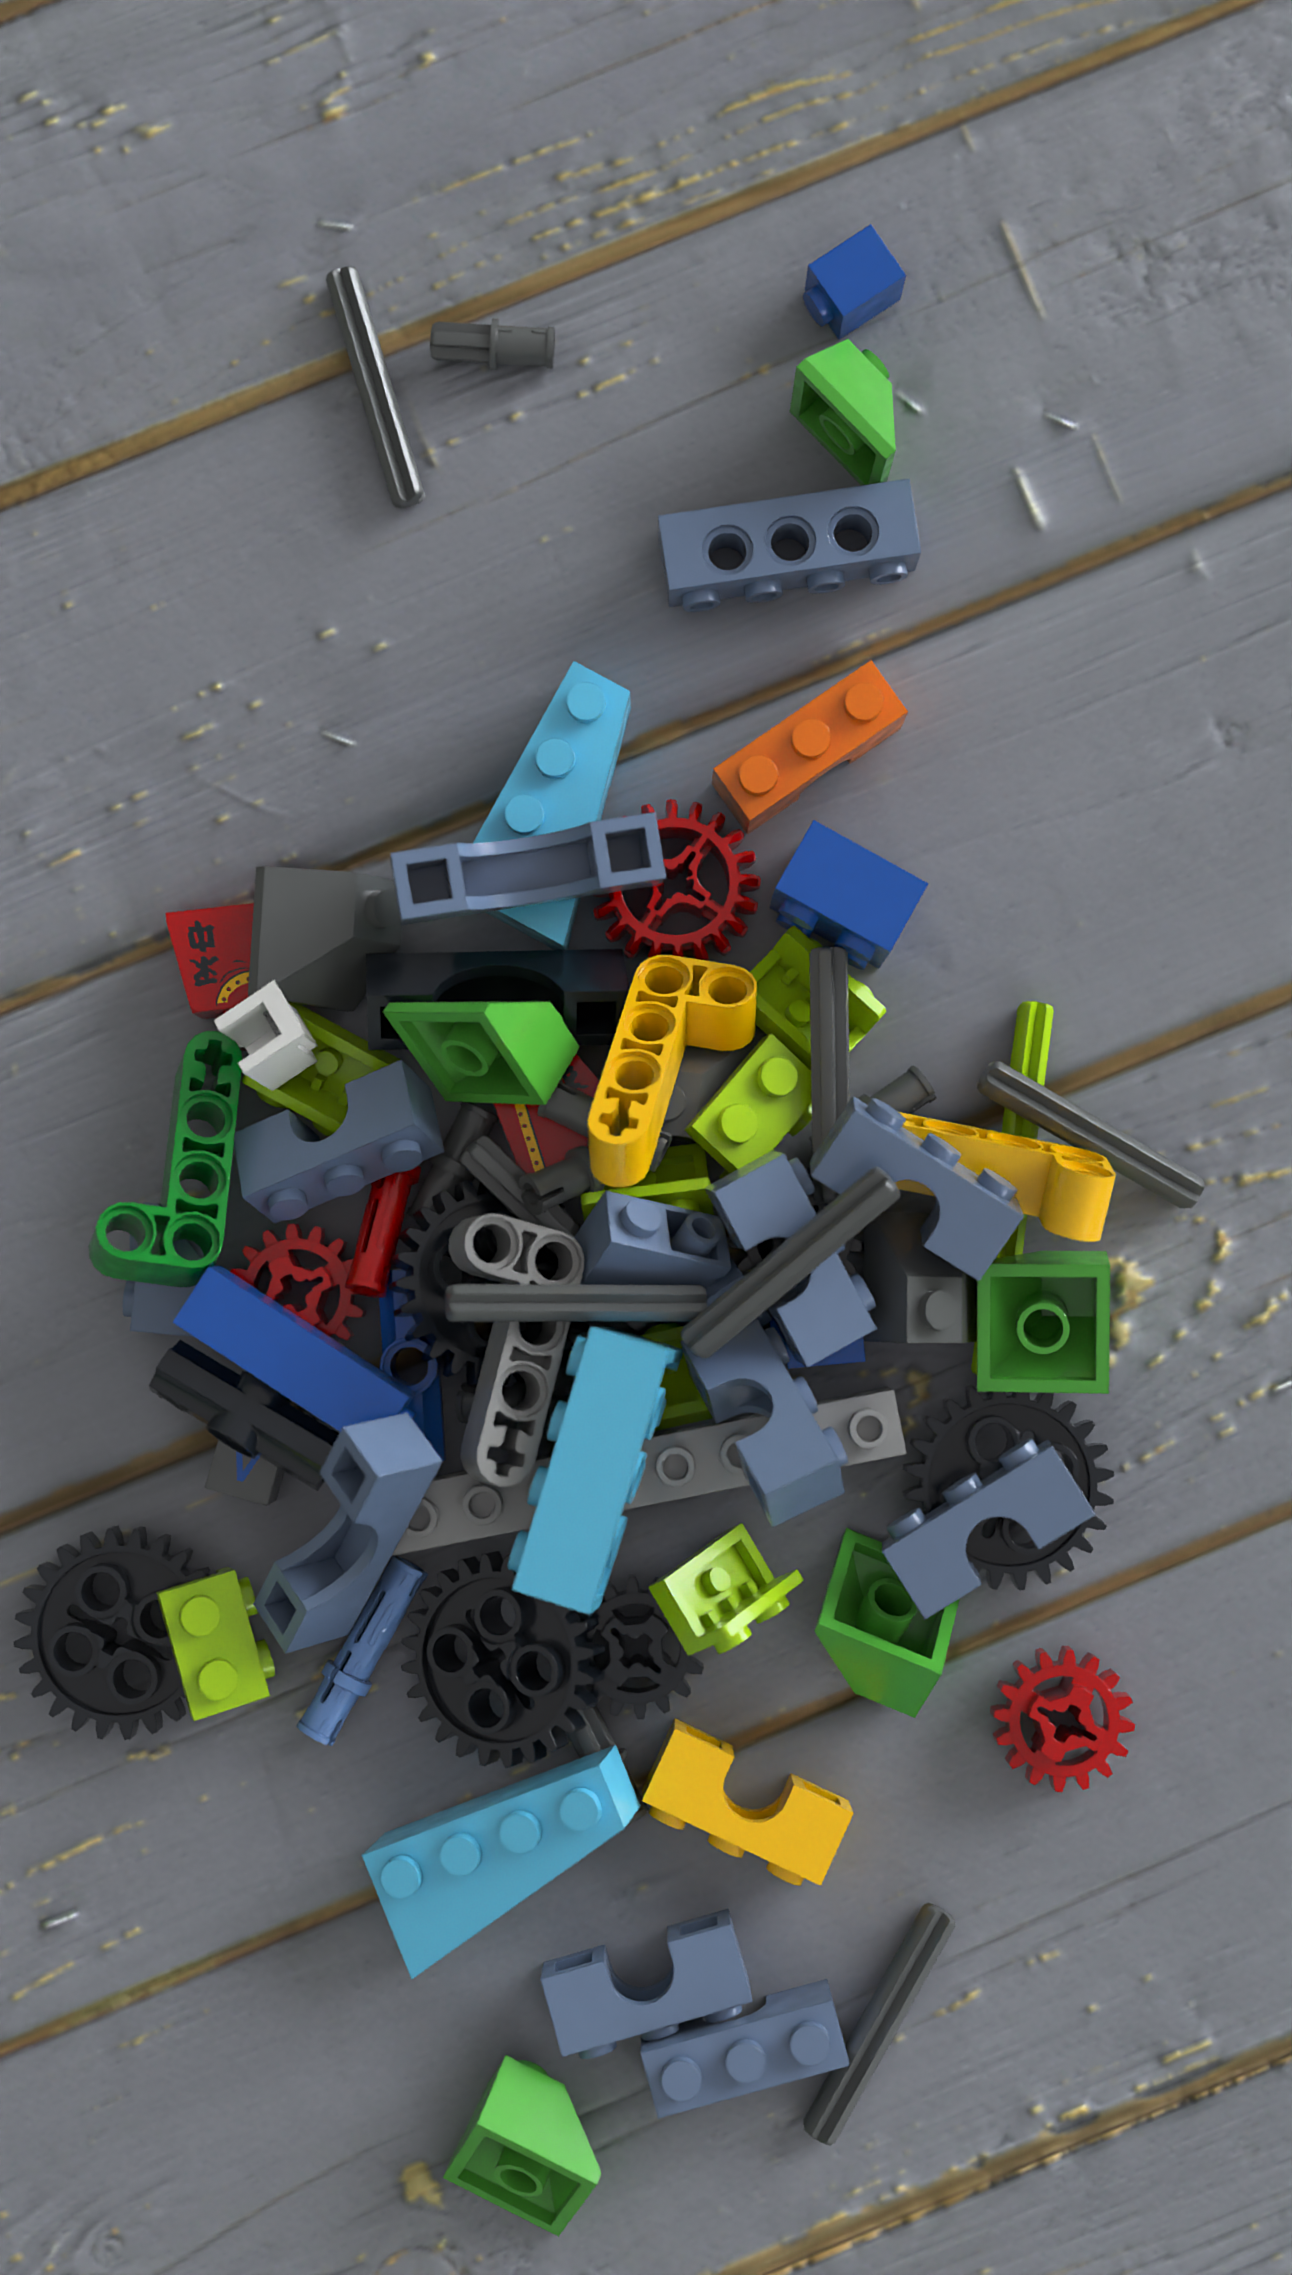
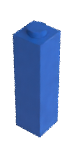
M209 1266L173 1321L174 1324L339 1432L345 1426L408 1413L412 1420H414L417 1414L408 1408L416 1394L414 1391L222 1266Z

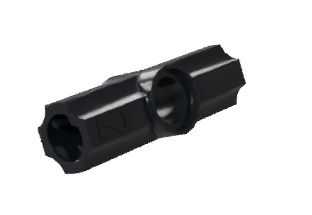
M179 1340L176 1345L168 1349L157 1365L155 1374L149 1384L151 1392L158 1395L159 1398L165 1399L179 1410L205 1423V1428L208 1432L231 1449L252 1459H255L258 1455L313 1489L319 1490L325 1482L320 1475V1471L339 1436V1432L326 1427L316 1421L315 1418L290 1405L291 1401L289 1398L249 1372L242 1371L239 1375L182 1340Z

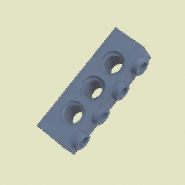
M910 478L658 515V538L669 607L683 605L684 611L687 612L711 610L721 604V599L745 596L746 601L750 603L768 602L780 598L783 595V590L807 587L808 592L812 594L829 593L843 588L845 581L870 578V583L876 585L895 583L905 579L908 576L907 572L915 571L921 555ZM843 530H855L865 537L868 545L860 551H847L837 544L834 536ZM793 539L804 547L806 553L798 560L786 561L774 553L772 546L779 540ZM720 548H732L741 554L744 561L733 570H722L716 567L709 557Z

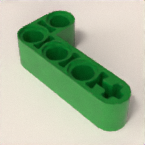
M204 1031L195 1035L188 1042L179 1064L174 1082L160 1206L122 1202L107 1207L99 1216L88 1249L89 1258L94 1268L105 1276L120 1280L180 1288L193 1287L198 1284L207 1268L214 1266L220 1255L224 1240L242 1071L238 1064L242 1061V1052L238 1044L221 1032ZM205 1064L212 1066V1075L216 1076L210 1090H201L205 1080ZM191 1120L206 1121L213 1126L217 1135L213 1137L196 1135L189 1128L187 1122ZM185 1179L201 1181L207 1186L210 1196L206 1198L189 1196L181 1187L180 1182ZM118 1230L128 1232L137 1241L138 1248L132 1251L115 1249L109 1244L106 1234ZM185 1239L195 1242L201 1248L204 1258L199 1260L182 1258L176 1253L173 1242Z

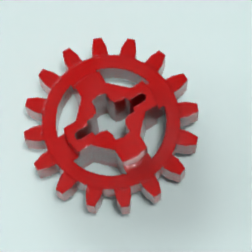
M292 1223L287 1225L285 1240H280L273 1230H266L262 1232L263 1242L266 1246L265 1249L260 1251L252 1246H245L241 1250L246 1259L251 1263L247 1269H231L230 1272L258 1289L261 1274L268 1266L272 1278L266 1295L276 1302L285 1299L284 1295L292 1290V1285L289 1281L291 1278H294L297 1282H318L323 1279L321 1283L312 1287L313 1291L305 1296L307 1304L305 1309L300 1304L281 1305L330 1337L336 1335L348 1341L355 1336L351 1328L346 1324V1321L349 1317H365L367 1311L361 1306L354 1304V1297L358 1294L351 1292V1289L345 1288L346 1279H348L353 1259L344 1261L341 1257L347 1246V1241L343 1238H338L331 1242L329 1246L323 1244L325 1228L314 1226L308 1238L303 1239L299 1224ZM292 1251H311L321 1256L329 1264L315 1270L303 1267ZM340 1287V1299L337 1310L332 1319L327 1322L329 1319L324 1308L329 1293Z
M1062 1645L1058 1660L1052 1661L1044 1649H1035L1036 1666L1029 1669L1025 1664L1016 1660L1012 1664L1020 1678L1015 1684L999 1680L996 1685L1007 1697L1006 1704L990 1706L992 1716L1000 1721H1004L1006 1726L992 1733L994 1740L998 1745H1014L1004 1758L1012 1769L1028 1762L1025 1778L1029 1783L1036 1785L1042 1780L1044 1774H1049L1050 1785L1055 1792L1063 1791L1066 1777H1073L1082 1790L1088 1789L1089 1771L1096 1768L1100 1774L1108 1778L1113 1774L1105 1760L1109 1754L1112 1753L1116 1756L1126 1757L1129 1752L1117 1738L1119 1733L1135 1731V1724L1130 1719L1119 1714L1120 1710L1127 1708L1133 1703L1132 1699L1126 1692H1111L1120 1680L1118 1674L1111 1668L1096 1675L1100 1659L1088 1652L1080 1663L1077 1664L1074 1650L1069 1646ZM1063 1676L1058 1686L1042 1691L1035 1689L1038 1684L1047 1679ZM1094 1689L1103 1707V1726L1093 1720L1089 1707L1094 1698L1092 1694ZM1039 1707H1044L1051 1712L1056 1710L1063 1713L1068 1709L1084 1730L1074 1725L1069 1727L1064 1724H1060L1056 1728ZM1021 1711L1031 1717L1034 1723L1035 1732L1031 1738L1033 1742L1031 1748L1028 1747L1022 1735L1020 1726ZM1084 1746L1089 1748V1750L1078 1757L1062 1760L1068 1751Z

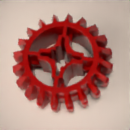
M669 799L666 801L665 806L666 818L657 820L660 840L679 838L693 842L691 845H687L679 856L672 859H663L666 878L670 880L675 879L679 873L683 874L688 866L685 889H692V895L688 894L686 896L683 893L676 892L671 899L667 898L662 905L664 883L649 886L653 895L640 921L629 911L623 899L622 891L592 895L598 898H610L609 901L594 908L595 919L597 921H605L614 917L617 918V921L608 928L605 935L607 940L613 943L628 933L631 939L626 944L624 956L630 960L638 955L643 945L651 948L648 958L661 955L662 952L684 957V952L693 951L695 959L709 961L705 945L709 943L713 945L718 953L726 956L730 953L731 946L723 932L727 930L733 935L743 938L748 931V926L744 921L736 917L735 913L754 915L757 912L758 902L741 895V892H752L759 889L761 878L754 874H740V871L755 864L756 855L754 851H744L734 855L732 851L742 843L744 833L740 829H736L723 838L718 835L726 819V816L721 812L713 815L706 826L700 823L702 817L701 803H692L688 819L678 818L677 801ZM645 804L641 807V814L655 812L650 804ZM709 852L719 861L727 879L728 895L724 906L711 898V893L699 883L697 878L703 866V861ZM678 912H688L699 919L703 916L711 921L703 928L687 934L669 935L656 932L660 925L663 926L671 915Z

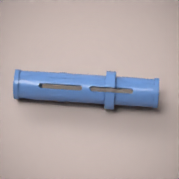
M391 1556L390 1562L382 1574L383 1576L361 1611L342 1649H340L334 1661L328 1660L321 1671L325 1677L310 1706L306 1709L296 1726L304 1734L322 1744L333 1746L345 1719L358 1697H366L372 1686L369 1678L378 1660L396 1632L415 1594L428 1576V1573L422 1568L400 1556Z

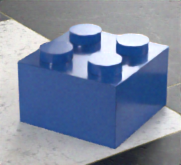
M813 820L776 885L769 908L779 913L776 922L786 930L791 926H796L808 938L813 932L835 944L834 947L846 949L849 965L864 970L869 963L879 969L891 952L929 883Z

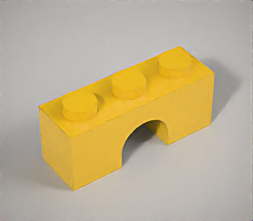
M674 1718L642 1788V1801L651 1805L648 1813L658 1821L676 1829L683 1830L687 1822L710 1833L707 1841L729 1855L742 1858L746 1850L769 1861L766 1869L770 1873L788 1883L801 1886L805 1878L821 1886L854 1814L849 1800L790 1773L783 1791L772 1804L760 1809L741 1807L728 1797L723 1788L726 1774L734 1759L733 1745Z

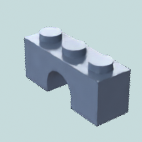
M399 1060L345 1084L348 1100L346 1117L339 1129L324 1140L320 1141V1137L289 1109L236 1131L234 1148L242 1198L276 1224L283 1220L299 1218L307 1210L339 1196L353 1195L362 1190L365 1185L393 1173L412 1170L420 1165L422 1161L443 1153L444 1147L431 1088L403 1060Z
M852 1096L810 1159L811 1176L839 1194H842L874 1167L885 1171L894 1182L913 1180L926 1185L935 1194L936 1199L931 1213L920 1228L923 1246L980 1281L1024 1217L1018 1199L1013 1197L1017 1192L1016 1187L990 1169L984 1168L981 1174L978 1175L960 1164L958 1160L962 1154L940 1137L928 1133L926 1138L922 1140L902 1127L906 1121L905 1117L886 1103L872 1098L867 1105Z
M773 1150L704 1188L733 1244L745 1251L769 1238L785 1237L788 1239L817 1215L807 1197L815 1192V1188L802 1163L797 1157L788 1161L784 1153ZM845 1245L840 1247L768 1308L795 1360L807 1368L877 1329L868 1311L876 1307L872 1294L858 1273L849 1277L838 1256L840 1252L846 1250Z
M756 1318L713 1355L705 1359L696 1356L683 1340L680 1341L689 1375L716 1424L735 1415L749 1412L759 1413L770 1418L761 1430L737 1441L736 1445L744 1476L772 1527L845 1493L840 1467L848 1463L846 1452L834 1429L830 1426L821 1430L813 1414L818 1412V1406L805 1379L799 1376L792 1380L784 1366V1364L789 1362V1356L781 1337L774 1327L764 1330Z
M1032 1438L1017 1444L998 1458L1003 1466L1001 1469L981 1481L976 1473L962 1478L942 1493L947 1502L926 1515L923 1514L920 1507H917L886 1527L891 1536L882 1541V1552L924 1619H927L982 1585L980 1574L966 1553L968 1536L981 1521L991 1517L1013 1519L1026 1529L1037 1548L1041 1549L1096 1515L1049 1439L1038 1446Z
M729 1909L667 1926V1944L673 1963L667 1975L661 1981L651 1986L637 1987L622 1981L611 1966L605 1944L543 1962L541 1983L562 2057L579 2053L581 2059L596 2058L613 2051L617 2047L616 2041L640 2034L645 2041L657 2040L677 2032L680 2028L679 2023L704 2016L706 2022H719L738 2015L742 2011L741 2005L752 2002V1994Z
M824 1979L766 1995V2003L762 2008L738 2019L712 2023L706 2022L704 2016L679 2023L680 2028L677 2032L661 2039L645 2041L641 2036V2057L658 2119L850 2066L828 1980Z

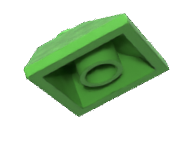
M846 339L805 358L796 366L790 413L860 485L887 482L896 451L892 383L888 380L889 373L887 368L873 352L868 349H864L861 352L849 339Z
M551 1002L388 1003L383 1011L441 1096L448 1102L546 1105L580 1048L563 1022L562 1016Z
M1036 1251L995 1258L980 1281L977 1280V1392L1109 1394L1110 1262L1107 1252Z
M846 1528L841 1538L814 1632L855 1694L915 1718L942 1675L960 1598L927 1619H924L883 1554L882 1542Z
M505 2055L489 2080L446 2168L443 2178L559 2237L597 2186L601 2170L565 2085L549 2077L547 2072L539 2065L526 2060L517 2061Z

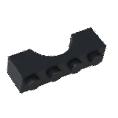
M623 949L366 954L368 1050L408 1049L383 1013L388 1003L551 1002L562 1016L563 1022L579 1046L612 1045L629 993Z

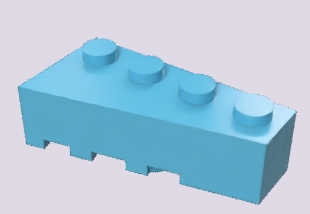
M573 661L473 843L531 837L602 820L607 794L611 786L631 710L630 691ZM581 897L485 913L554 950H568Z
M591 1327L588 1338L577 1337L567 1366V1375L576 1377L568 1403L563 1401L557 1403L548 1429L547 1439L556 1442L549 1468L542 1465L538 1467L529 1491L528 1504L537 1507L529 1532L520 1530L510 1554L508 1569L517 1572L512 1590L588 1615L600 1607L627 1525V1517L621 1515L624 1503H632L646 1467L647 1454L640 1451L644 1438L650 1440L656 1426L659 1427L667 1400L664 1399L666 1389L659 1387L665 1368L677 1371L683 1349L613 1327Z
M616 1745L385 1832L362 1855L411 1979L627 1826L641 1805Z

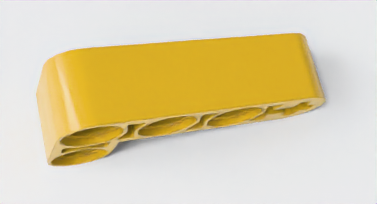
M657 955L646 959L636 969L588 1117L590 1169L594 1177L602 1184L611 1187H628L637 1184L645 1178L650 1169L686 1045L719 1051H734L745 1047L754 1038L756 1029L757 982L754 976L745 968L674 955Z
M899 1112L906 1119L902 1126L903 1128L922 1140L926 1138L928 1133L945 1140L962 1154L958 1160L960 1164L978 1175L981 1174L984 1168L990 1169L1009 1181L1017 1189L1013 1197L1018 1199L1023 1214L1039 1217L1041 1225L1049 1232L1080 1241L1095 1242L1101 1239L1116 1177L1112 1166L1104 1156L1078 1147ZM913 1180L895 1182L900 1190L935 1196L931 1189L920 1182Z

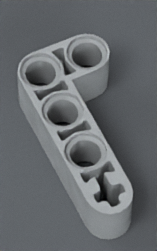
M484 1214L462 1220L454 1227L449 1237V1252L452 1261L459 1269L468 1274L512 1285H580L584 1270V1254L579 1243L572 1236L564 1232L502 1214ZM482 1226L491 1230L497 1240V1252L488 1263L480 1260L473 1249L474 1235ZM544 1244L550 1246L556 1252L558 1258V1269L549 1280L539 1274L535 1265L536 1254ZM519 1321L493 1322L461 1445L460 1458L464 1469L472 1478L482 1483L510 1487L521 1483L530 1474L535 1463L570 1321H542L541 1334L531 1344L521 1337ZM516 1372L524 1379L526 1394L523 1401L517 1407L511 1408L503 1399L502 1385L511 1373ZM494 1418L518 1420L516 1429L493 1425ZM489 1446H499L500 1449L508 1451V1458L505 1464L487 1459Z

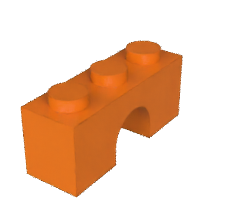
M870 660L713 768L712 785L748 835L797 801L800 794L827 771L846 760L851 764L900 730L908 711L873 661Z

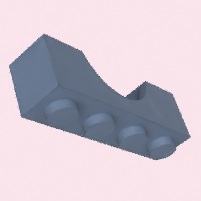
M656 812L594 821L557 832L486 843H452L390 853V864L401 926L655 886L666 879Z
M408 1413L345 1426L334 1443L320 1471V1475L340 1502V1508L326 1527L313 1539L296 1551L274 1562L253 1603L285 1654L349 1635L443 1461Z

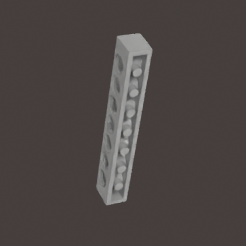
M883 1387L816 1401L818 1412L813 1414L819 1427L823 1430L831 1426L846 1452L848 1463L841 1467L907 1454L894 1389ZM751 1413L731 1417L718 1424L715 1421L655 1432L650 1440L644 1438L640 1451L647 1454L646 1467L632 1503H624L623 1510L748 1486L749 1483L743 1473L736 1442L761 1430L770 1418L759 1413ZM553 1453L536 1456L530 1474L521 1483L510 1487L482 1483L472 1478L466 1470L435 1476L392 1556L530 1529L537 1508L528 1504L531 1484L540 1465L549 1468Z

